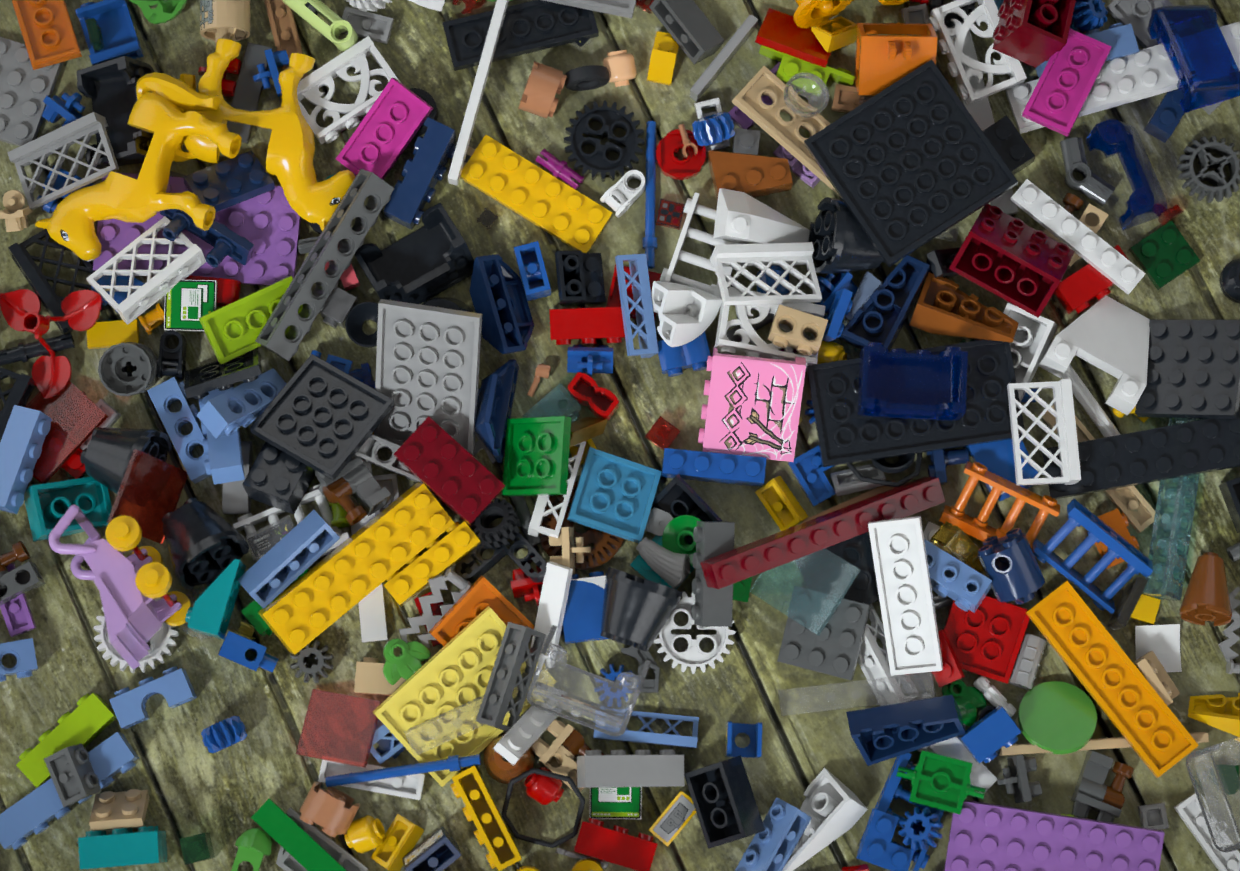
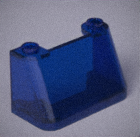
M1176 5L1154 8L1147 30L1151 40L1157 38L1158 44L1163 43L1179 79L1177 88L1178 90L1182 89L1184 99L1179 102L1183 112L1186 113L1240 96V71L1217 23V14L1214 8H1210L1208 5Z
M1109 119L1096 124L1085 139L1089 151L1100 150L1106 158L1118 154L1133 190L1129 196V201L1125 203L1127 207L1126 213L1118 219L1123 231L1160 217L1167 209V200L1135 127L1115 119Z

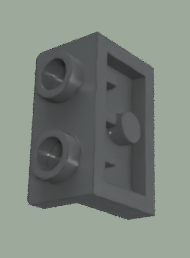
M83 744L66 747L44 759L63 807L101 792L99 779L92 768L88 752Z

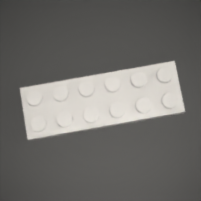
M921 516L869 522L868 528L891 676L942 671L943 661Z

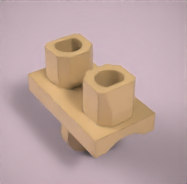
M14 189L7 191L3 196L2 202L5 208L0 210V219H5L6 232L22 231L23 228L29 227L27 215L33 213V210L29 209L28 205L24 207L25 197L22 192Z
M561 527L558 538L549 536L550 546H562V556H550L549 562L573 568L572 574H575V553L576 563H584V553H590L591 547H583V537H576L575 547L573 527Z

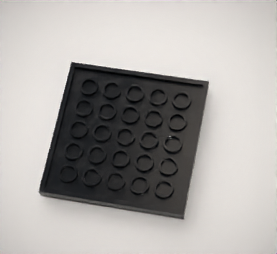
M932 59L804 141V145L888 267L1018 184L1017 179Z

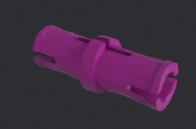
M544 148L540 152V154L548 159L547 161L539 155L537 156L535 162L541 164L552 172L554 177L560 178L575 190L580 185L574 182L573 178L581 184L583 183L585 177L568 167L566 161L557 159L547 149Z

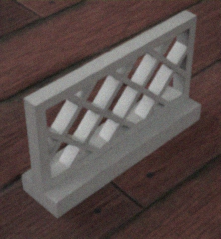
M92 112L7 152L10 162L15 163L29 209L34 210L107 176L111 171L116 172L119 170L106 131L108 124L105 117ZM99 132L101 141L96 149L88 144L92 135ZM77 143L81 147L76 158L67 156L70 146ZM87 148L96 151L90 165L81 162ZM56 153L59 155L54 169L45 164L49 155ZM101 154L106 155L110 166L102 170L96 168ZM65 158L74 161L69 175L59 172ZM34 163L38 167L31 179L27 177L24 167ZM80 164L88 167L85 178L80 180L74 178ZM44 168L53 171L47 185L38 182ZM58 174L67 177L63 188L59 190L53 188ZM36 185L45 187L42 197L35 200L33 192Z

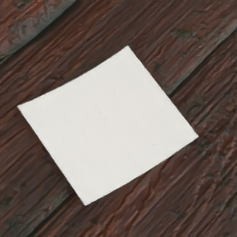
M1180 624L1135 626L1136 660L1149 651H1153L1166 672H1182Z

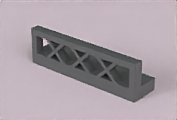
M508 622L476 722L508 732L519 720L546 634L526 626ZM531 635H533L536 638L533 647L529 649L528 644ZM525 662L526 668L524 673L521 674L520 668L522 663ZM517 687L518 693L513 699L512 693L514 688ZM509 712L510 718L506 726L503 725L505 714Z

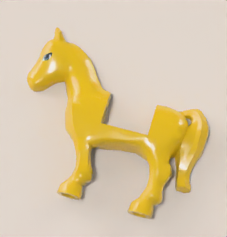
M218 39L215 52L207 57V70L198 83V92L202 95H219L221 97L218 110H184V113L199 111L213 122H223L227 125V121L272 129L266 158V172L277 176L291 208L308 222L317 223L323 231L356 176L353 172L344 170L339 171L327 180L320 182L316 180L313 166L315 152L314 132L302 115L297 97L298 84L303 75L313 69L315 59L300 53H292L290 55L289 67L280 72L278 78L282 94L281 107L260 111L235 109L224 100L221 84L225 70L231 60L239 56L242 45L233 40ZM180 74L179 80L184 81L196 91L195 75ZM187 135L184 136L177 147L173 161L184 162L197 158L210 163H218L220 150L213 141L204 136ZM183 144H185V147L188 150V152H184L182 150Z
M154 72L139 78L136 84L137 101L133 106L127 124L154 135L138 178L134 179L111 171L103 182L81 188L69 194L57 205L50 218L37 221L35 226L47 229L49 236L54 241L67 247L79 258L88 262L95 260L101 254L102 245L95 233V221L117 219L130 223H143L155 216L159 211L179 209L193 219L196 227L204 231L209 230L215 219L216 210L214 206L202 204L198 196L189 191L166 193L173 157L184 136H204L218 146L222 155L230 159L235 158L239 153L242 138L237 133L229 132L225 123L210 121L199 111L184 113V110L217 111L221 103L219 95H202L184 81L165 73Z

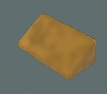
M585 417L572 422L570 447L604 434L607 419Z

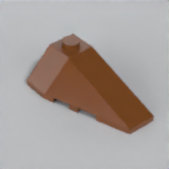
M928 273L911 318L910 326L932 334L1013 342L1019 324L1017 321L995 307L988 308L978 302L979 297L971 294L969 296L959 290L960 285L943 277L935 278L934 274Z

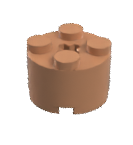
M534 61L518 109L546 119L547 116L552 117L559 101L558 98H555V94L561 93L567 75L562 74L563 71Z
M315 781L299 810L302 813L299 818L307 824L313 825L316 823L322 826V831L329 836L336 838L337 834H346L360 808V804L356 803L353 805L354 799L334 787H328L327 790L320 788L322 783Z

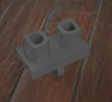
M1023 754L1007 757L1009 768L1002 769L1004 779L997 780V784H1005L1007 794L1014 793L1015 803L1032 801V798L1041 795L1042 789L1039 781L1028 782L1027 772L1037 771L1036 758L1024 757Z

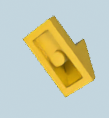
M656 32L647 81L671 86L679 45L669 33Z

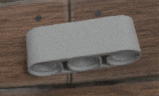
M241 441L245 478L252 467V441ZM244 480L223 483V514L250 513L251 499L242 485Z

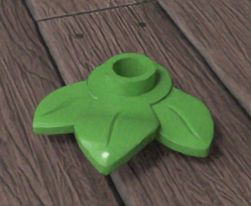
M401 639L389 640L383 650L386 659L383 667L384 677L391 685L397 683L401 677L408 680L422 667L421 662L431 656L429 650L417 641L406 643ZM395 647H399L401 650L400 655L397 657L393 653Z

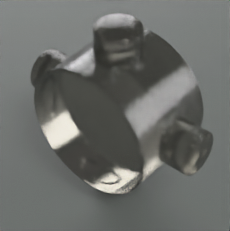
M484 208V211L476 220L477 223L481 222L489 230L495 223V220H498V215H494L488 208Z

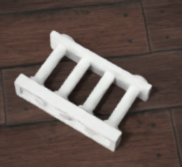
M695 192L693 199H687L683 211L687 213L669 269H663L660 281L694 287L721 298L718 282L717 285L712 284L710 286L674 274L678 260L716 272L715 267L711 266L710 259L682 250L686 236L714 246L741 244L714 239L713 234L690 227L694 213L713 220L716 219L715 209L697 204L700 194ZM723 267V271L731 276L733 268Z
M320 484L309 489L310 493L305 494L294 514L297 524L306 517L302 505L316 500L323 520L331 527V521L333 520L332 512L325 495H322L318 490ZM273 507L254 516L252 513L245 514L237 519L238 522L234 523L233 526L238 532L245 530L247 538L250 539L257 535L254 525L268 520L272 528L280 524L278 515L286 511ZM331 527L340 539L321 557L329 555L350 537L349 533L339 531L338 527ZM258 551L259 557H255L256 560L258 561L265 554L261 555Z

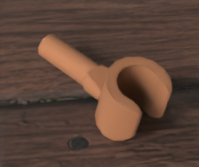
M679 125L684 144L682 155L687 158L686 147H692L696 155L698 151L697 146L690 142L685 125Z
M539 364L536 367L534 381L527 395L533 397L541 378L549 379L550 365Z

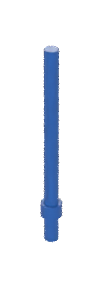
M648 121L646 122L645 237L642 238V249H645L648 269H654L655 250L657 249V238L655 237L656 122Z
M480 754L464 757L453 755L448 756V759L329 776L325 777L326 787L448 769L450 772L459 771L461 767L481 765Z

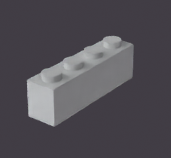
M586 750L585 755L577 756V788L684 786V755H675V750H659L660 755H651L650 750H635V755H626V750H610V755H601V750Z

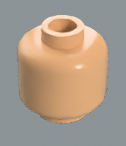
M627 50L607 53L608 57H605L602 63L608 70L609 83L614 82L615 87L630 85L629 80L637 76L634 56L627 53Z

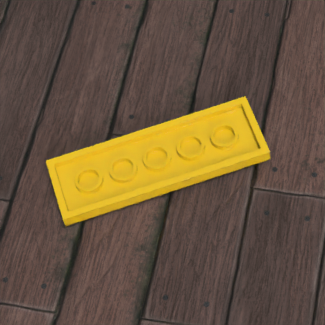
M486 134L460 175V179L573 249L582 251V253L590 251L613 214L608 209Z

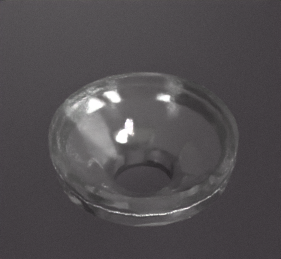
M806 72L798 73L787 82L784 89V101L794 114L805 118L814 117L826 108L829 102V91L826 84L818 76ZM796 96H805L808 100V105L800 106L796 102Z

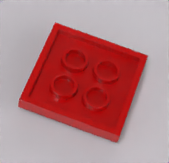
M986 595L976 612L973 613L970 610L964 611L960 609L953 600L943 630L948 637L961 669L1008 684L1030 620L1026 614L1030 609L1009 602H999L997 598Z

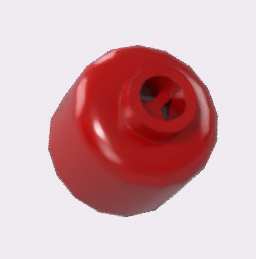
M545 766L538 768L541 770L552 772ZM533 773L524 782L526 794L542 805H548L552 801L557 802L564 792V789L561 788L562 780Z

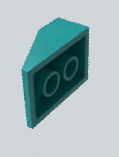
M92 477L31 485L24 494L33 542L48 540L50 532L71 505H77L96 529L108 526L110 521L114 519L108 488ZM74 519L61 537L85 531Z
M234 559L195 601L194 606L189 607L185 622H188L187 627L197 633L225 639L241 586L238 579L245 573L246 565L242 561Z

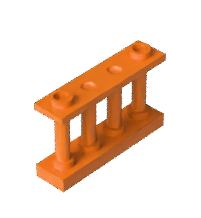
M967 461L964 473L970 476L956 504L951 507L944 506L939 521L982 542L992 536H997L999 539L1007 536L1006 533L1012 530L1025 503L1039 508L1026 534L1033 551V542L1038 536L1047 516L1052 514L1058 517L1061 505L1057 504V500L1048 495L1042 497L988 471L987 467L979 462L971 463ZM980 480L993 486L978 517L973 518L966 515L964 509ZM1003 491L1016 497L1002 527L996 529L989 526L987 520Z

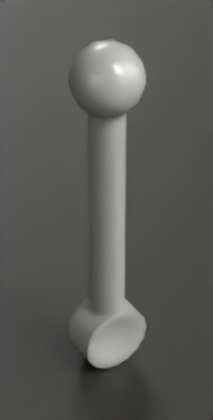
M557 848L555 852L579 860L586 858L594 859L600 863L603 869H606L609 865L607 861Z

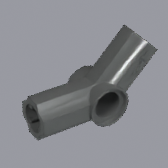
M1073 137L1061 141L1060 147L1066 173V185L1072 190L1080 191L1103 207L1115 190V187L1091 171L1087 165L1082 138ZM1072 172H1080L1083 175V180H1075Z

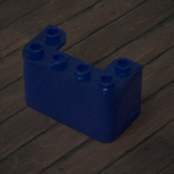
M868 343V346H863L860 352L858 415L945 421L960 420L966 413L968 351H961L960 347H946L945 351L940 352L939 355L932 354L930 350H917L916 354L906 353L905 349H891V352H888V348H884L883 343Z

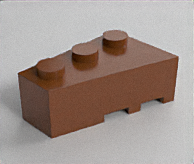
M708 150L707 159L717 202L720 188L744 192L753 198L789 191L792 188L793 180L788 159Z

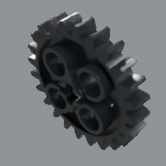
M604 100L602 107H599L597 102L594 101L593 109L591 110L587 105H584V114L576 111L577 120L569 119V123L573 128H565V133L570 136L564 137V143L570 144L565 147V153H572L568 157V161H577L574 169L578 170L582 167V176H586L589 172L592 173L593 181L597 175H601L602 182L605 181L606 175H610L612 181H615L616 173L623 177L625 168L628 171L633 170L631 162L638 164L639 158L636 155H643V149L638 146L645 144L644 139L638 138L644 134V130L636 129L640 125V120L632 122L634 113L631 112L626 115V106L618 110L617 102L608 107L606 100ZM592 122H599L602 124V128L594 131L590 129L589 125ZM621 128L626 131V135L619 138L613 134V131ZM583 134H588L590 137L585 138ZM607 137L608 142L605 145H601L600 141ZM585 145H592L595 151L591 154H586L582 151V148ZM618 145H625L626 147L620 148ZM609 152H616L619 158L615 161H610L606 158V155Z

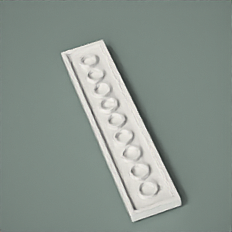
M1240 21L1141 49L1136 54L1116 58L1112 61H1105L1078 117L1239 72ZM1039 79L1006 89V96L1020 134L1045 127L1022 117V113Z

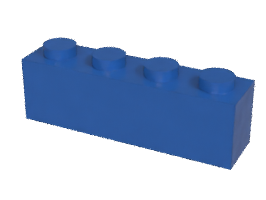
M664 448L662 477L674 478L679 474L684 480L762 487L765 480L766 458Z

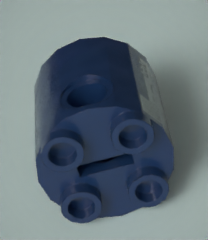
M1016 528L1007 532V536L999 539L997 536L985 539L983 541L984 547L978 550V557L987 578L992 580L991 587L999 602L1014 600L1016 604H1023L1035 597L1034 592L1044 585L1045 579L1025 533H1022L1021 528Z

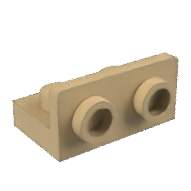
M1149 651L1133 662L1165 704L1168 706L1173 703L1172 699L1178 696L1180 692L1155 653Z

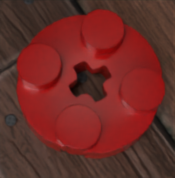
M679 129L670 131L658 143L656 160L665 176L676 180L690 179L698 175L704 166L706 148L697 144L693 132L690 130H686L691 143L697 146L698 151L695 155L692 147H686L685 152L688 153V157H684V160H679L678 157L674 156V153H678V149L684 147Z

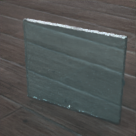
M825 548L760 573L750 592L819 636L838 605H840L841 600L857 577L860 569Z

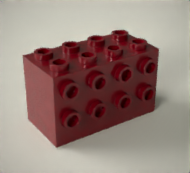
M1004 0L998 11V17L1000 18L993 32L995 40L992 49L1035 68L1044 61H1048L1057 51H1061L1066 45L1076 0Z
M986 204L970 229L949 269L1039 318L1062 280L1075 251L1066 244L1048 237L1044 232L1026 225L1022 220L1002 212L999 207Z

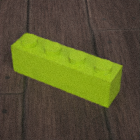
M85 694L76 703L78 707L72 713L68 711L58 719L59 725L53 731L49 729L39 737L40 743L36 747L26 749L19 756L21 761L16 766L36 788L51 779L44 761L45 758L66 747L83 744L84 748H86L117 718L115 712L98 694Z

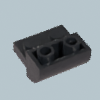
M557 251L555 253L559 304L576 307L581 304L605 303L601 253Z

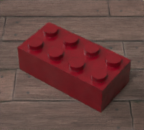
M429 416L394 453V457L469 525L478 518L505 488V485Z

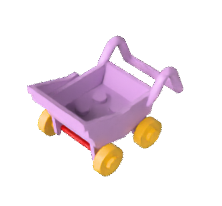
M71 505L50 532L49 546L54 552L59 554H76L70 565L72 574L81 580H94L95 585L100 591L110 644L134 670L140 666L138 661L149 654L147 650L150 647L147 642L161 628L162 623L165 622L170 626H180L186 623V614L189 607H193L192 603L182 592L172 591L167 593L172 584L171 574L164 566L163 558L157 549L151 546H137L142 537V530L135 519L129 516L114 518L106 528V540L100 539V533L77 505ZM74 519L89 536L84 544H62L59 542V538ZM126 551H133L130 556H123ZM84 560L87 562L91 570H83L81 568V564ZM162 596L160 600L155 601V598H159Z

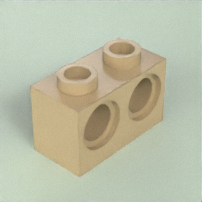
M779 304L767 340L772 341L775 346L781 348L788 346L797 349V352L803 355H816L820 349L828 320ZM785 324L791 331L783 332L780 330L779 325ZM803 333H812L815 340L806 339Z

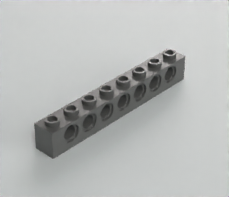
M360 169L255 340L257 343L288 361L297 353L300 342L311 330L312 323L317 314L324 309L328 296L336 289L342 273L350 266L353 255L363 245L366 234L377 222L378 215L383 206L389 202L391 193L394 190L392 186L374 173ZM368 197V203L364 206V201ZM355 218V224L351 228V222ZM342 240V246L338 249V243ZM329 261V267L325 270V264ZM316 283L315 290L311 292L313 284ZM303 304V309L298 314V309ZM290 326L288 334L285 335L286 328Z

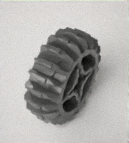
M1204 136L1200 139V143L1194 140L1191 143V147L1187 146L1184 149L1185 154L1179 157L1182 163L1177 166V170L1183 172L1178 176V179L1186 180L1182 188H1191L1189 196L1197 193L1198 201H1201L1206 196L1207 203H1211L1214 198L1217 202H1221L1223 196L1229 199L1232 196V192L1236 193L1240 189L1238 186L1240 184V159L1237 158L1240 155V150L1235 152L1232 150L1234 143L1226 146L1225 138L1217 142L1216 136H1212L1209 141ZM1210 152L1220 155L1221 158L1213 157ZM1195 156L1198 158L1200 171L1196 175L1193 169ZM1227 164L1230 171L1228 182L1225 181L1224 178L1226 176L1223 173V167ZM1218 166L1216 171H1208L1207 173L1203 174L1207 170V168ZM1201 181H1209L1213 186L1217 187L1207 186Z

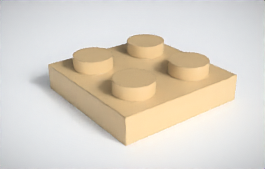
M131 789L124 792L105 791L96 794L89 820L90 830L143 827L149 802L148 790Z

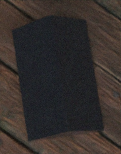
M679 474L653 500L651 507L652 509L655 507L668 512L673 518L681 515H692L702 521H722ZM687 535L686 541L688 544L693 543V537L691 535Z

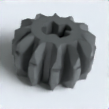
M315 640L313 648L311 643L305 646L306 649L299 651V656L296 654H291L290 658L298 660L297 663H292L290 668H300L296 672L295 677L300 678L305 673V683H309L311 675L314 682L319 683L318 674L327 678L329 675L324 669H333L334 667L332 664L326 663V661L334 658L333 654L324 655L329 650V647L325 645L319 650L320 641ZM313 655H316L315 659L318 660V664L308 668L307 658L311 659Z

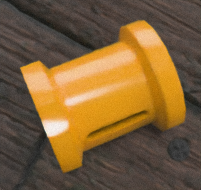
M159 303L155 305L154 309L138 316L148 335L152 333L153 329L164 323V310Z

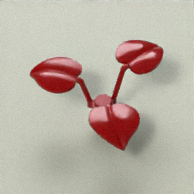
M20 289L0 293V308L8 325L16 331H28L35 334V339L39 340L50 353V356L38 358L32 367V379L43 395V398H52L67 386L71 378L72 367L67 357H55L54 350L43 339L42 335L48 332L51 321L68 320L69 326L76 331L91 329L96 324L101 311L102 297L99 293L92 290H78L67 295L61 304L65 316H43L39 314L41 301L39 296L31 290Z

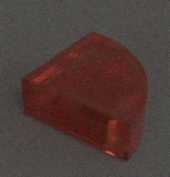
M1176 204L1164 211L1158 217V221L1164 226L1184 211Z

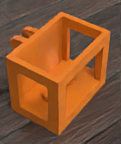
M857 23L854 82L858 95H877L931 59L936 65L938 37L933 25ZM867 34H905V35H867Z

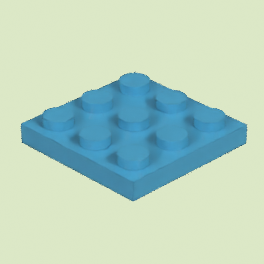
M590 447L567 520L639 544L644 535L662 471Z

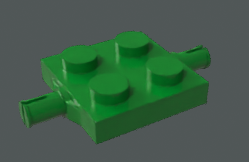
M924 750L921 751L919 763L914 770L899 766L896 777L911 780L912 791L909 802L958 815L961 814L963 802L968 795L983 799L984 794L981 793H985L986 788L970 785V773L973 763Z

